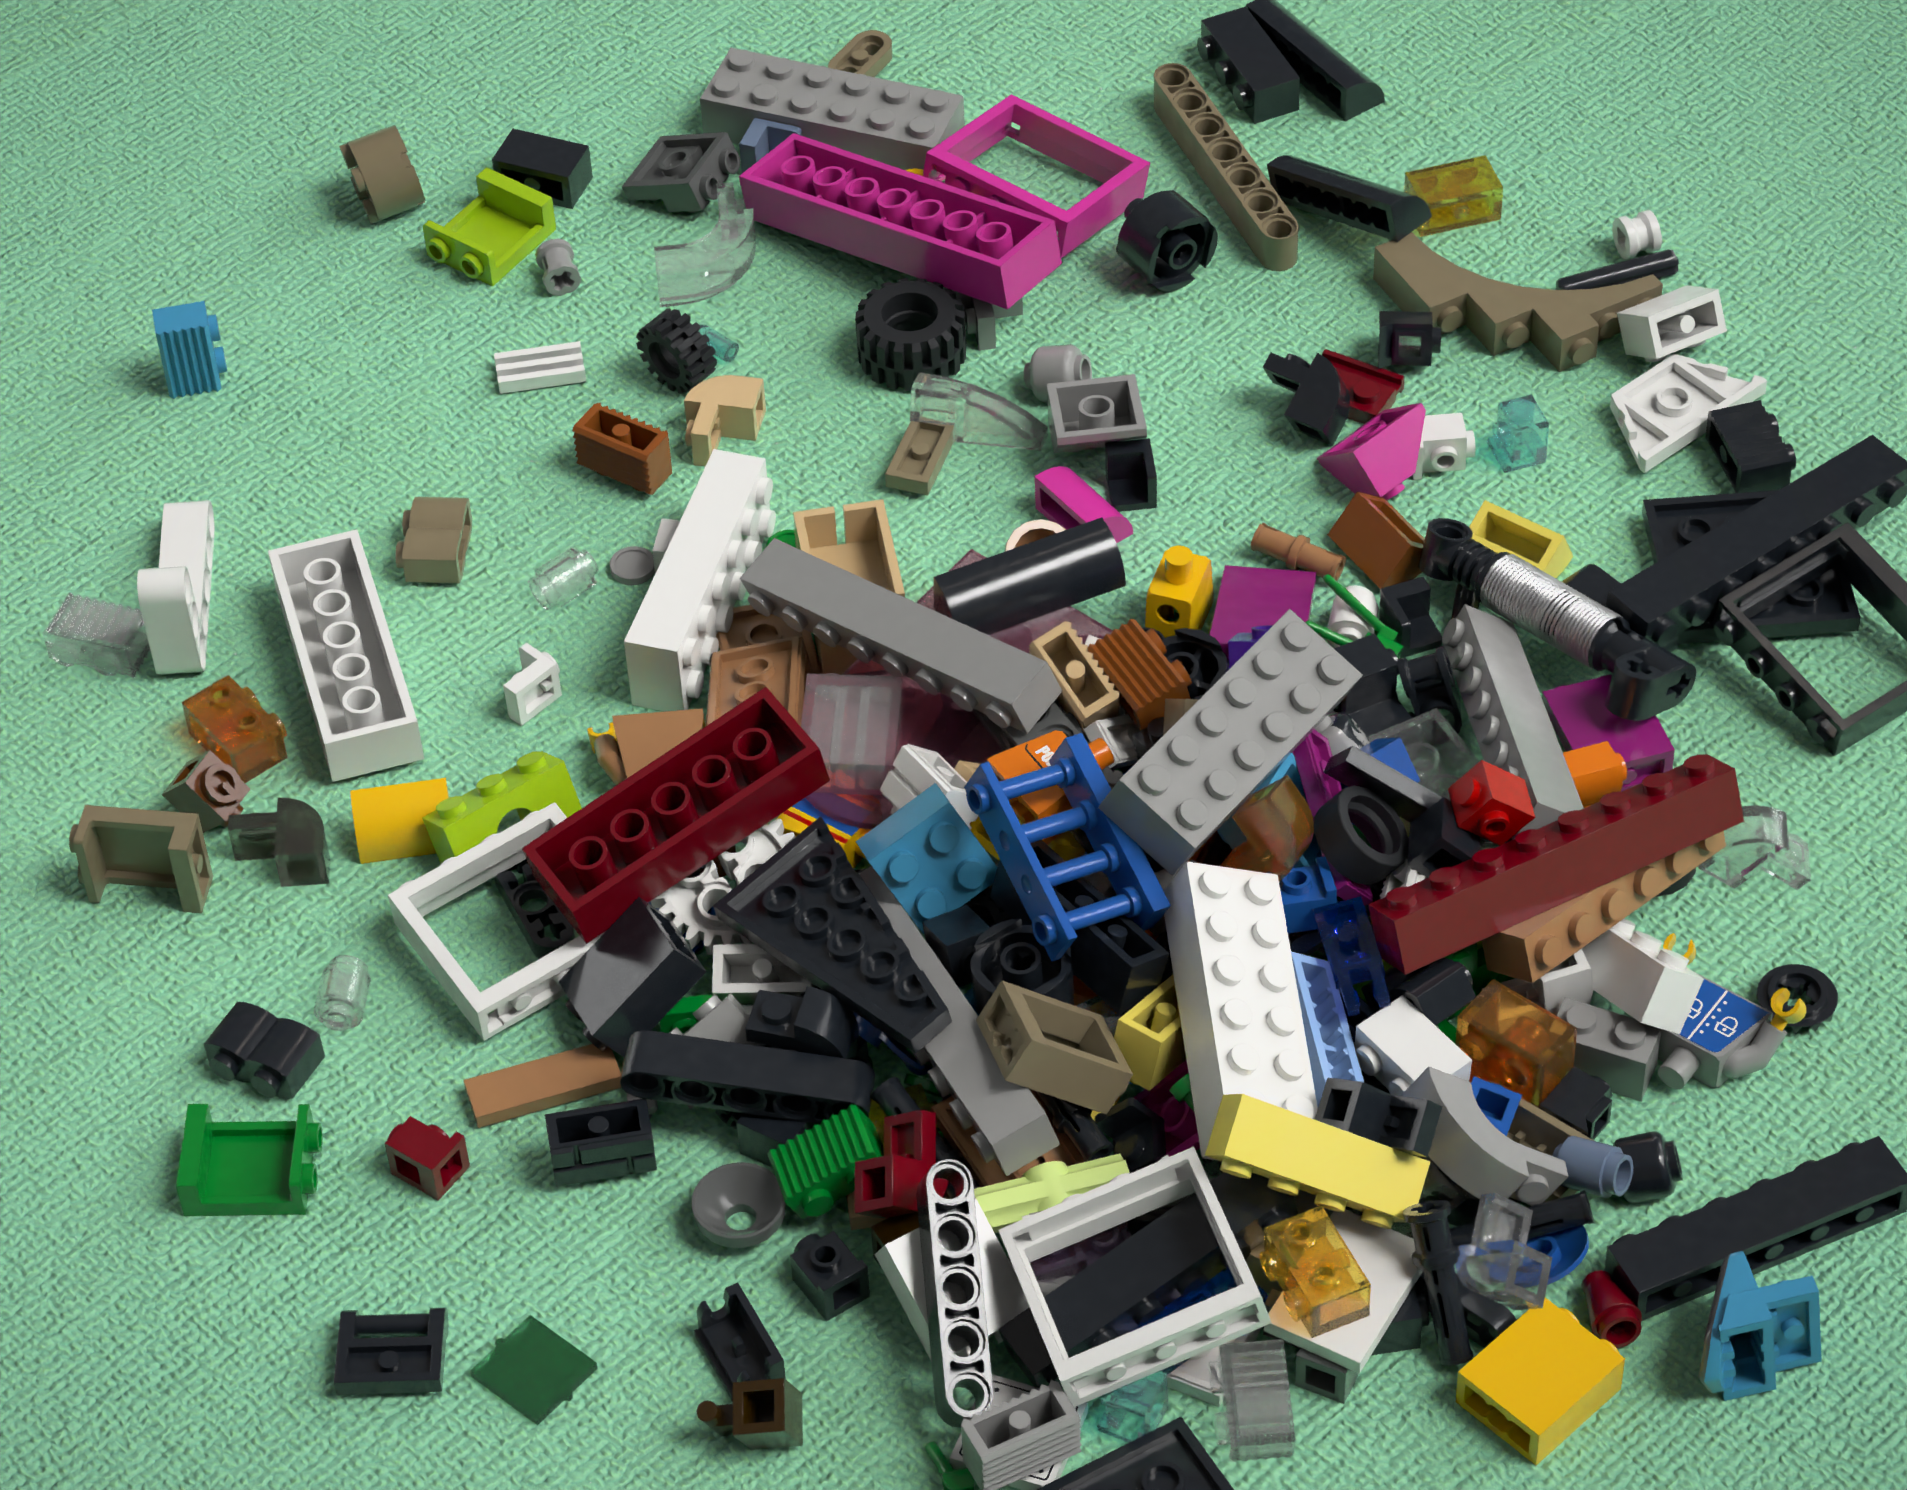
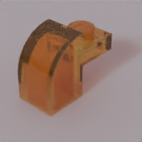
M1288 775L1249 795L1232 816L1248 841L1236 846L1220 866L1262 873L1270 871L1272 874L1278 875V880L1280 881L1287 876L1308 849L1314 834L1313 816L1306 800Z

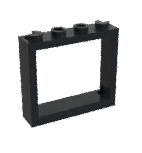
M1848 522L1719 599L1712 624L1720 641L1727 646H1731L1745 661L1750 673L1756 678H1761L1776 694L1781 706L1788 711H1792L1807 727V731L1812 739L1819 744H1823L1833 756L1838 755L1907 711V681L1843 719L1749 618L1835 567L1907 641V582Z

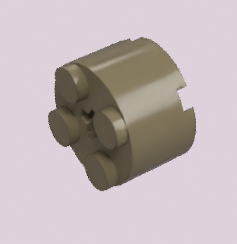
M395 125L388 128L385 127L339 146L346 166L351 171L352 177L350 178L359 200H363L362 204L371 224L425 203V196L414 166L411 165L406 153L408 151Z

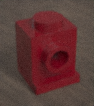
M411 1116L404 1123L394 1127L385 1142L391 1174L438 1201L470 1167L464 1135L456 1131L449 1138L440 1127L433 1124L427 1126Z

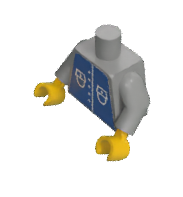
M1675 933L1667 936L1663 945L1664 949L1672 951L1676 942ZM1692 939L1689 942L1687 952L1682 955L1689 960L1688 965L1696 957V948ZM1699 975L1704 980L1680 1034L1664 1029L1661 1030L1658 1060L1662 1061L1663 1064L1658 1070L1660 1079L1670 1088L1679 1090L1686 1085L1691 1077L1710 1088L1720 1087L1729 1078H1738L1762 1070L1768 1065L1787 1035V1032L1784 1030L1786 1025L1800 1022L1805 1017L1806 1005L1804 1001L1799 998L1790 1011L1782 1012L1784 1003L1790 997V991L1787 988L1778 989L1771 998V1008L1776 1013L1772 1018L1773 1012Z

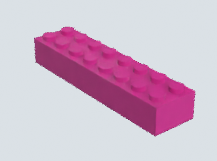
M795 133L791 134L739 176L749 219L916 278L926 279V281L931 283L938 282L943 284L945 288L1005 309L1013 306L1062 264L1055 220Z

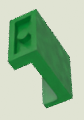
M188 1104L176 1181V1189L183 1215H306L308 1194H316L318 1183L317 1166L315 1163H312L313 1153H321L323 1143L322 1125L320 1122H313L310 1105H298L297 1121L213 1122L208 1104Z

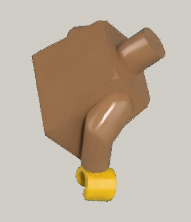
M703 708L612 716L613 722L608 723V731L595 733L593 732V727L587 729L592 751L596 754L599 765L613 783L618 785L704 728L705 720Z

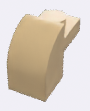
M737 375L717 376L702 381L688 392L684 399L687 424L685 441L687 446L692 447L694 465L706 466L713 449L718 448L721 437L756 441L766 412L764 382L762 378Z

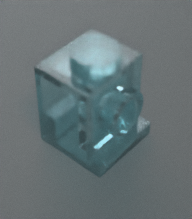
M1532 394L1498 403L1497 422L1492 425L1493 436L1488 437L1487 444L1503 472L1507 473L1545 463L1549 422Z
M1158 1371L1102 1395L1101 1404L1106 1406V1410L1097 1425L1098 1431L1129 1443L1157 1429L1168 1409L1167 1373Z

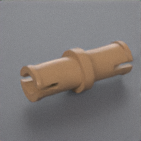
M1266 523L1258 526L1251 542V550L1259 551L1285 562L1286 567L1290 570L1298 571L1302 569L1304 571L1316 572V575L1321 578L1329 574L1338 581L1346 562L1345 556L1311 544L1309 537L1304 535L1294 537L1272 528Z

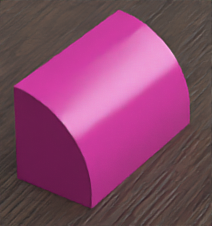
M1063 466L1053 467L1034 476L1035 508L1049 521L1056 522L1067 530L1102 517L1112 532L1116 543L1133 534L1131 523L1070 468Z

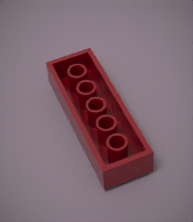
M764 687L521 849L536 881L587 944L607 931L638 897H641L646 902H650L828 783L830 778L819 747L771 691Z

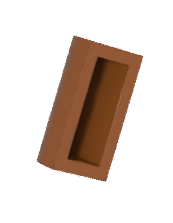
M1357 491L1327 535L1380 589L1416 578L1422 573L1418 565L1425 538L1385 498Z

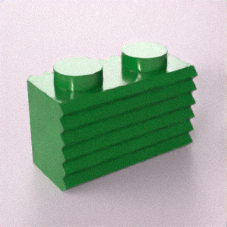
M849 1105L847 1110H840L838 1115H831L829 1120H822L820 1125H813L812 1129L805 1130L803 1134L796 1135L794 1139H788L785 1144H778L777 1149H770L768 1152V1157L785 1203L802 1219L808 1216H820L831 1210L835 1201L855 1191V1162L884 1156L883 1144L879 1139L880 1137L875 1125L857 1105Z

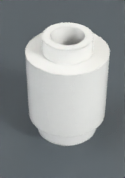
M1356 585L1346 587L1373 615L1378 616V604L1374 594L1369 589ZM1338 595L1334 598L1327 626L1328 629L1353 641L1365 637L1368 632L1374 634V629ZM1327 640L1333 648L1340 647L1339 645Z

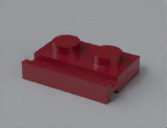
M1327 349L1322 353L1333 364L1348 389L1350 410L1347 419L1365 424L1383 410L1390 409L1395 403L1398 392L1402 393L1404 390L1405 376L1382 368L1378 369L1377 366Z

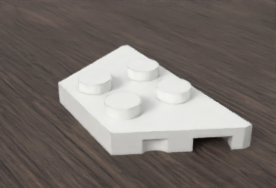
M1673 354L1611 394L1610 408L1639 469L1646 473L1705 434L1708 411L1753 402L1766 393L1767 380L1757 375H1754L1751 382L1727 376V367L1712 363L1702 364L1693 358Z

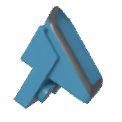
M1743 1251L1730 1253L1724 1259L1705 1332L1698 1375L1700 1381L1709 1392H1722L1724 1401L1775 1390V1372L1822 1362L1819 1290L1813 1276L1785 1280L1758 1288Z

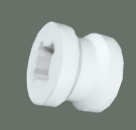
M1651 210L1638 212L1636 218L1632 219L1627 216L1614 219L1612 227L1613 238L1617 251L1623 259L1636 257L1637 253L1643 250L1647 253H1653L1661 249L1662 235L1660 226Z

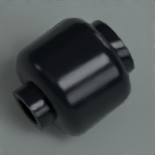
M1657 1131L1619 1138L1613 1143V1146L1621 1148L1623 1154L1631 1156L1633 1160L1631 1183L1627 1191L1622 1195L1627 1202L1640 1203L1668 1197L1674 1193L1676 1181L1683 1180L1676 1144L1674 1140L1666 1142L1665 1137Z

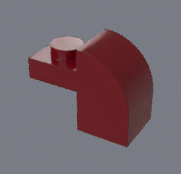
M921 1109L884 1117V1156L855 1162V1214L882 1219L918 1212L917 1186L928 1170L936 1163V1113ZM938 1178L933 1180L934 1189L941 1197H943L949 1181L946 1179Z

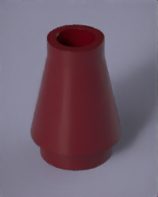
M1597 1270L1589 1273L1583 1279L1581 1287L1586 1297L1592 1334L1599 1339L1608 1340L1616 1348L1631 1344L1641 1333V1311L1617 1286L1607 1271Z

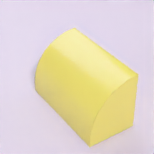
M1484 500L1469 526L1473 532L1472 539L1478 541L1494 552L1514 554L1554 578H1557L1565 570L1573 558V554L1563 535Z

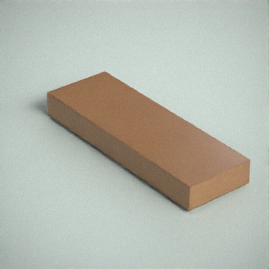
M593 1044L465 1079L464 1085L477 1127L481 1128L621 1088V1072L611 1048L607 1047L605 1051H602Z

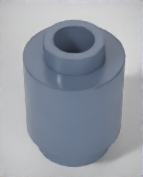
M1570 1136L1563 1144H1559L1553 1152V1157L1564 1160L1566 1163L1568 1178L1560 1185L1562 1187L1578 1191L1585 1190L1586 1193L1609 1198L1612 1195H1623L1631 1183L1633 1160L1631 1156L1623 1154L1619 1147L1577 1136Z

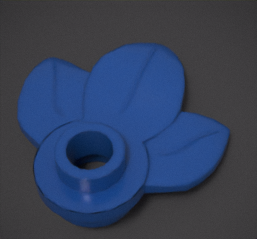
M854 1012L858 1022L859 1035L868 1043L878 1048L884 1042L903 1061L907 1069L915 1075L928 1074L927 1071L932 1069L931 1066L926 1064L921 1066L916 1058L907 1051L905 1046Z

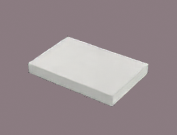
M1345 1209L1344 1213L1334 1211L1268 1313L1271 1324L1264 1326V1331L1360 1374L1423 1271L1418 1270L1412 1261V1253L1416 1251L1413 1238L1392 1229H1385L1365 1223L1360 1220V1215Z

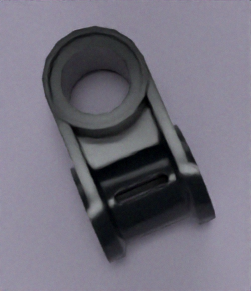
M1436 647L1435 653L1407 660L1405 657L1398 658L1397 664L1401 682L1407 698L1411 701L1423 735L1430 741L1437 743L1448 742L1454 739L1460 733L1462 727L1461 701L1445 647ZM1436 709H1444L1450 712L1444 717H1435L1430 714Z

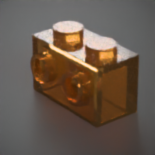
M229 675L182 702L189 734L206 751L211 750L224 764L233 767L244 783L288 758L284 743L287 731L281 719L273 712L268 714L260 706L253 691L249 687L241 688Z

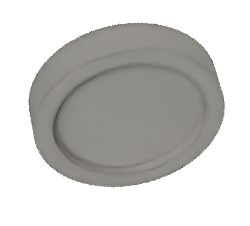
M636 546L626 547L617 551L610 560L612 577L617 582L625 585H638L648 581L655 573L653 554L645 548Z

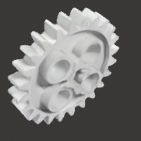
M779 818L769 825L765 824L740 842L747 844L743 850L736 853L725 851L718 856V859L727 876L731 880L735 879L738 885L793 840L795 834L793 832L783 834L784 825L783 821ZM713 860L702 866L705 870L699 876L694 878L686 877L651 900L652 906L660 908L659 911L673 921L681 935L686 933L685 939L691 949L700 940L704 941L707 955L713 953V945L752 944L750 940L720 921L717 916L708 914L709 909L732 890L725 878H719L716 864Z

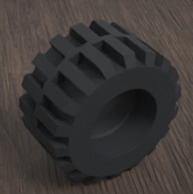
M908 278L898 279L897 283L886 282L881 284V289L879 290L872 289L867 293V299H861L858 304V311L855 315L858 360L862 365L863 372L866 375H872V381L877 384L887 383V388L894 390L898 387L905 388V391H914V388L921 387L926 390L933 388L935 383L943 384L949 381V375H956L961 370L960 364H963L966 359L965 312L961 299H956V293L951 289L943 290V284L938 282L927 283L926 279L917 278L916 281H908Z

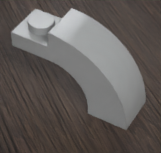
M1428 1066L1401 1095L1403 1097L1429 1100L1443 1106L1428 1156L1450 1179L1467 1192L1488 1204L1499 1208L1509 1197L1529 1205L1540 1204L1568 1178L1564 1160L1519 1144L1501 1133L1481 1111L1469 1081Z

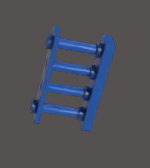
M1082 733L1066 737L1049 760L1051 766L998 781L988 761L978 766L964 786L968 805L979 816L1032 921L1034 936L1038 943L1045 947L1051 961L1058 960L1064 955L1077 938L1076 930L1124 915L1145 931L1153 928L1171 907L1142 848L1098 808L1111 791V788ZM1055 785L1063 788L1073 809L1026 824H1020L1009 802L1010 799ZM1077 828L1085 831L1095 852L1042 868L1030 843ZM1100 871L1108 876L1117 896L1068 912L1064 911L1053 889L1054 886Z

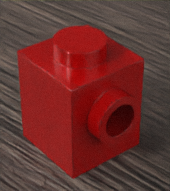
M1484 760L1478 762L1448 788L1458 827L1500 846L1535 818L1525 779Z

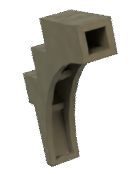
M1412 232L1398 242L1391 240L1378 245L1374 251L1373 279L1402 311L1432 312L1433 327H1441V335L1466 325L1493 356L1531 341L1559 372L1595 358L1599 341L1621 333L1617 313L1661 296L1663 284L1654 274L1624 284L1594 289L1550 290L1517 286L1486 278L1455 265L1432 251Z

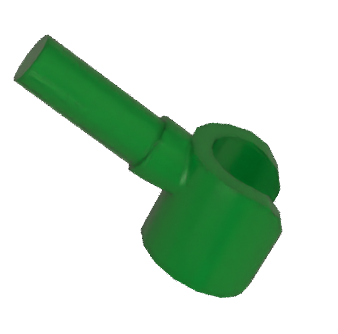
M931 1441L926 1444L925 1451L938 1469L944 1490H974V1478L968 1468L953 1471L952 1465L937 1443Z

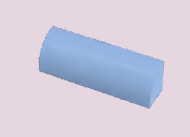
M1291 951L1317 1106L1319 1107L1327 1077L1364 1082L1332 963Z

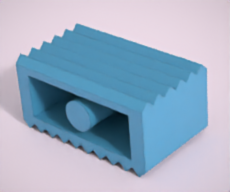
M205 301L153 309L155 334L169 396L175 399L178 395L184 397L186 394L192 396L194 393L202 394L204 391L210 393L212 390L218 392L221 389L219 373L227 372V365L223 346L214 348L213 341L221 340L216 314H207Z

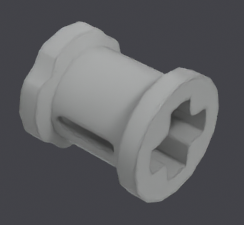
M551 239L542 243L537 248L535 256L538 266L544 270L542 279L547 292L562 296L575 291L580 285L581 276L577 266L572 263L574 252L570 243L563 239Z

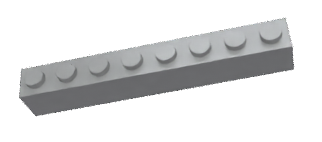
M774 538L740 577L741 582L750 595L748 602L760 614L767 617L770 614L780 617L788 626L798 632H802L803 629L812 632L830 647H835L836 645L844 647L864 663H869L870 660L876 662L898 679H902L904 676L916 681L920 687L932 695H937L940 692L950 697L959 707L966 711L976 709L986 714L990 720L1002 728H1007L1010 725L1028 734L1062 692L1046 661Z
M1464 604L1457 618H1452L1447 623L1443 632L1442 643L1447 651L1454 677L1484 761L1525 779L1535 818L1511 837L1514 840L1523 831L1539 829L1557 821L1558 817L1563 813L1582 810L1584 807L1514 624Z
M872 866L859 873L889 918L892 928L908 947L911 957L919 969L924 971L949 1010L952 1023L916 1054L912 1053L921 1066L927 1062H930L933 1068L928 1070L927 1073L941 1097L943 1098L951 1094L955 1099L949 1103V1106L964 1130L973 1126L977 1132L971 1138L984 1161L988 1163L995 1159L1005 1175L1008 1176L1060 1145L1045 1111L1029 1088L1005 1081L976 1022L978 1015L896 897Z

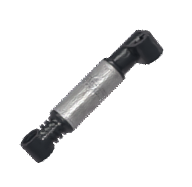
M1438 518L1428 523L1418 565L1420 571L1437 580L1455 581L1475 593L1478 602L1496 614L1587 667L1598 672L1608 670L1613 673L1605 700V706L1612 714L1628 720H1645L1678 705L1692 689L1696 679L1695 666L1631 630L1629 622L1619 614L1518 556L1508 552H1494L1478 541L1472 539L1473 532L1471 528L1460 521Z

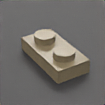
M914 414L885 473L886 487L928 496L956 439V423Z

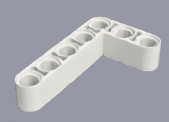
M210 500L165 503L162 517L159 568L138 570V600L157 675L205 671L215 532L214 513Z

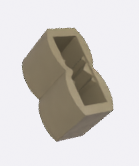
M415 497L411 510H404L402 526L405 539L404 541H398L396 545L397 568L404 569L406 582L460 583L463 577L466 551L469 547L472 531L469 498Z

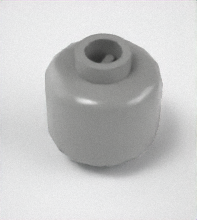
M1072 344L1037 348L1031 357V362L1026 363L1024 367L1026 387L1032 389L1036 398L1043 403H1047L1046 384L1092 379V366L1089 357L1086 354H1082L1080 349Z

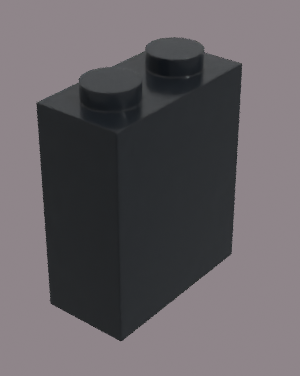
M638 897L561 978L559 984L569 998L565 1003L566 1007L586 1025L582 1030L585 1037L598 1049L605 1051L609 1047L625 1058L630 1035L642 1030L651 1031L701 979L706 970L673 921L641 897Z

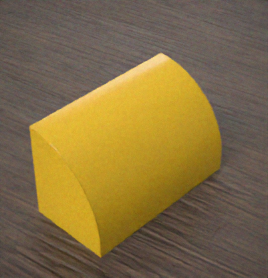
M446 778L350 790L355 835L361 864L436 854L422 818L434 812L436 806L441 801L449 798Z

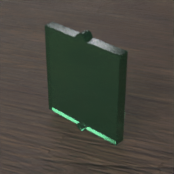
M529 1315L505 1339H497L495 1341L496 1347L471 1369L470 1373L472 1378L532 1422L539 1425L564 1400L571 1401L573 1399V1392L598 1369L597 1362Z

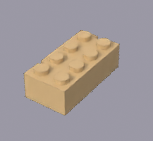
M883 499L843 505L845 544L837 545L834 506L793 512L797 549L905 597ZM814 634L819 663L825 681L887 672L882 665L870 660L869 663H864L858 660L844 647L839 645L830 647Z

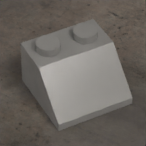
M1135 374L1046 384L1048 423L1054 453L1105 448V443L1138 440L1147 437V426Z

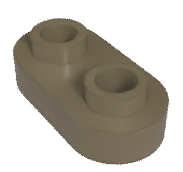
M868 30L861 32L830 60L828 68L875 77L892 60V40L889 35L881 31Z

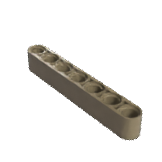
M1168 63L1159 66L1154 72V109L1156 114L1259 262L1265 268L1272 271H1285L1292 268L1298 259L1299 225L1297 220L1191 71L1186 66L1178 63Z

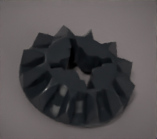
M1787 964L1770 970L1760 980L1756 1000H1758L1761 1007L1773 1012L1772 1018L1776 1013L1771 1008V998L1778 989L1787 988L1790 991V999H1795L1798 995L1802 996L1806 991L1805 1017L1795 1024H1787V1026L1792 1027L1795 1034L1802 1027H1809L1816 1032L1822 1022H1831L1838 1004V993L1833 982L1821 971L1806 965ZM1786 1001L1782 1012L1790 1011L1794 1006H1788V1001Z

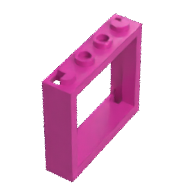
M1011 94L926 152L923 176L1055 220L1060 255L1063 258L1121 215L1131 201L1144 197L1150 162ZM1012 122L1019 125L1020 130L1011 127ZM1006 136H1009L1104 184L1066 211L969 162Z

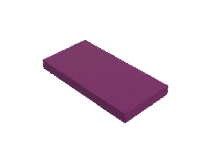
M1225 565L1210 636L1217 639L1227 660H1229L1228 641L1237 633H1252V627L1274 625L1289 609L1304 622L1310 621L1316 585V572Z

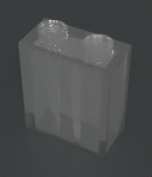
M807 673L801 727L819 747L830 778L828 783L813 793L883 796L880 788L888 772L895 769L893 763L900 751L904 714L902 677Z

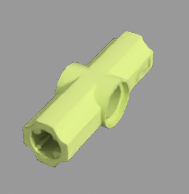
M1120 1153L1066 1166V1163L1062 1161H1051L1030 1168L1021 1178L974 1189V1195L994 1233H998L999 1229L1022 1220V1216L1046 1210L1060 1204L1071 1195L1086 1193L1109 1183L1120 1174L1130 1172L1126 1160L1122 1158Z

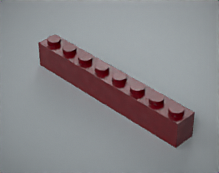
M1708 754L1689 757L1684 761L1683 765L1665 773L1651 774L1645 777L1642 783L1622 792L1608 793L1599 802L1582 810L1563 813L1555 822L1539 829L1523 831L1514 840L1496 848L1480 850L1471 859L1456 866L1437 869L1429 875V878L1411 886L1392 889L1386 894V897L1368 904L1379 958L1406 975L1744 822L1735 768Z

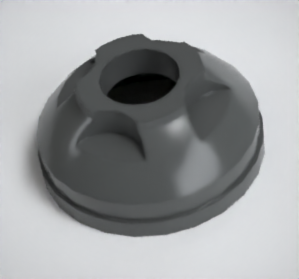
M739 1162L722 1165L707 1173L699 1181L692 1195V1212L697 1227L710 1241L725 1247L746 1248L767 1240L778 1230L785 1216L786 1203L775 1174L757 1164ZM738 1212H746L756 1218L755 1223L744 1230H735L726 1224L728 1218Z

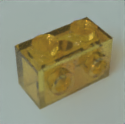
M1322 1205L1264 1228V1251L1259 1254L1263 1271L1271 1282L1278 1281L1284 1291L1283 1297L1288 1313L1295 1322L1302 1321L1311 1338L1370 1315L1371 1284Z

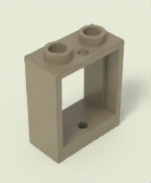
M1001 981L976 1019L1005 1081L1107 1114L1117 1098L1126 1091L1129 1080L1133 1076L1103 1016Z

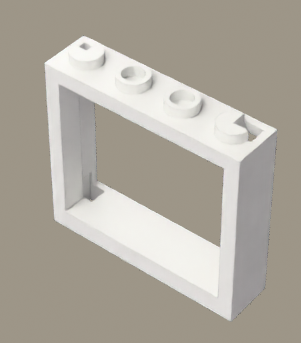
M555 802L540 811L528 814L522 821L504 831L488 836L477 846L457 857L445 860L439 867L415 880L405 882L397 890L388 894L395 925L483 1041L564 996L566 993L559 984V981L604 933L587 944L579 936L480 992L424 920L423 916L525 860L526 857L521 848L567 818Z
M1194 1147L1170 1157L1167 1154L1154 1164L1133 1173L1120 1174L1107 1184L1083 1194L1071 1195L1060 1204L1034 1215L1022 1216V1220L998 1230L1059 1380L1074 1407L1271 1324L1262 1296ZM1195 1192L1237 1287L1069 1358L1030 1262Z

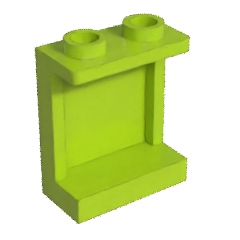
M486 167L476 176L479 196L444 227L428 220L423 225L427 256L465 273L470 278L478 279L493 287L556 230L552 197Z

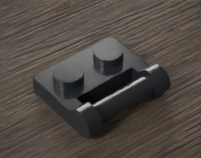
M430 1308L429 1313L359 1315L358 1310L341 1311L334 1375L336 1394L442 1392L445 1347L449 1327L447 1308ZM427 1334V1336L359 1338L360 1336Z

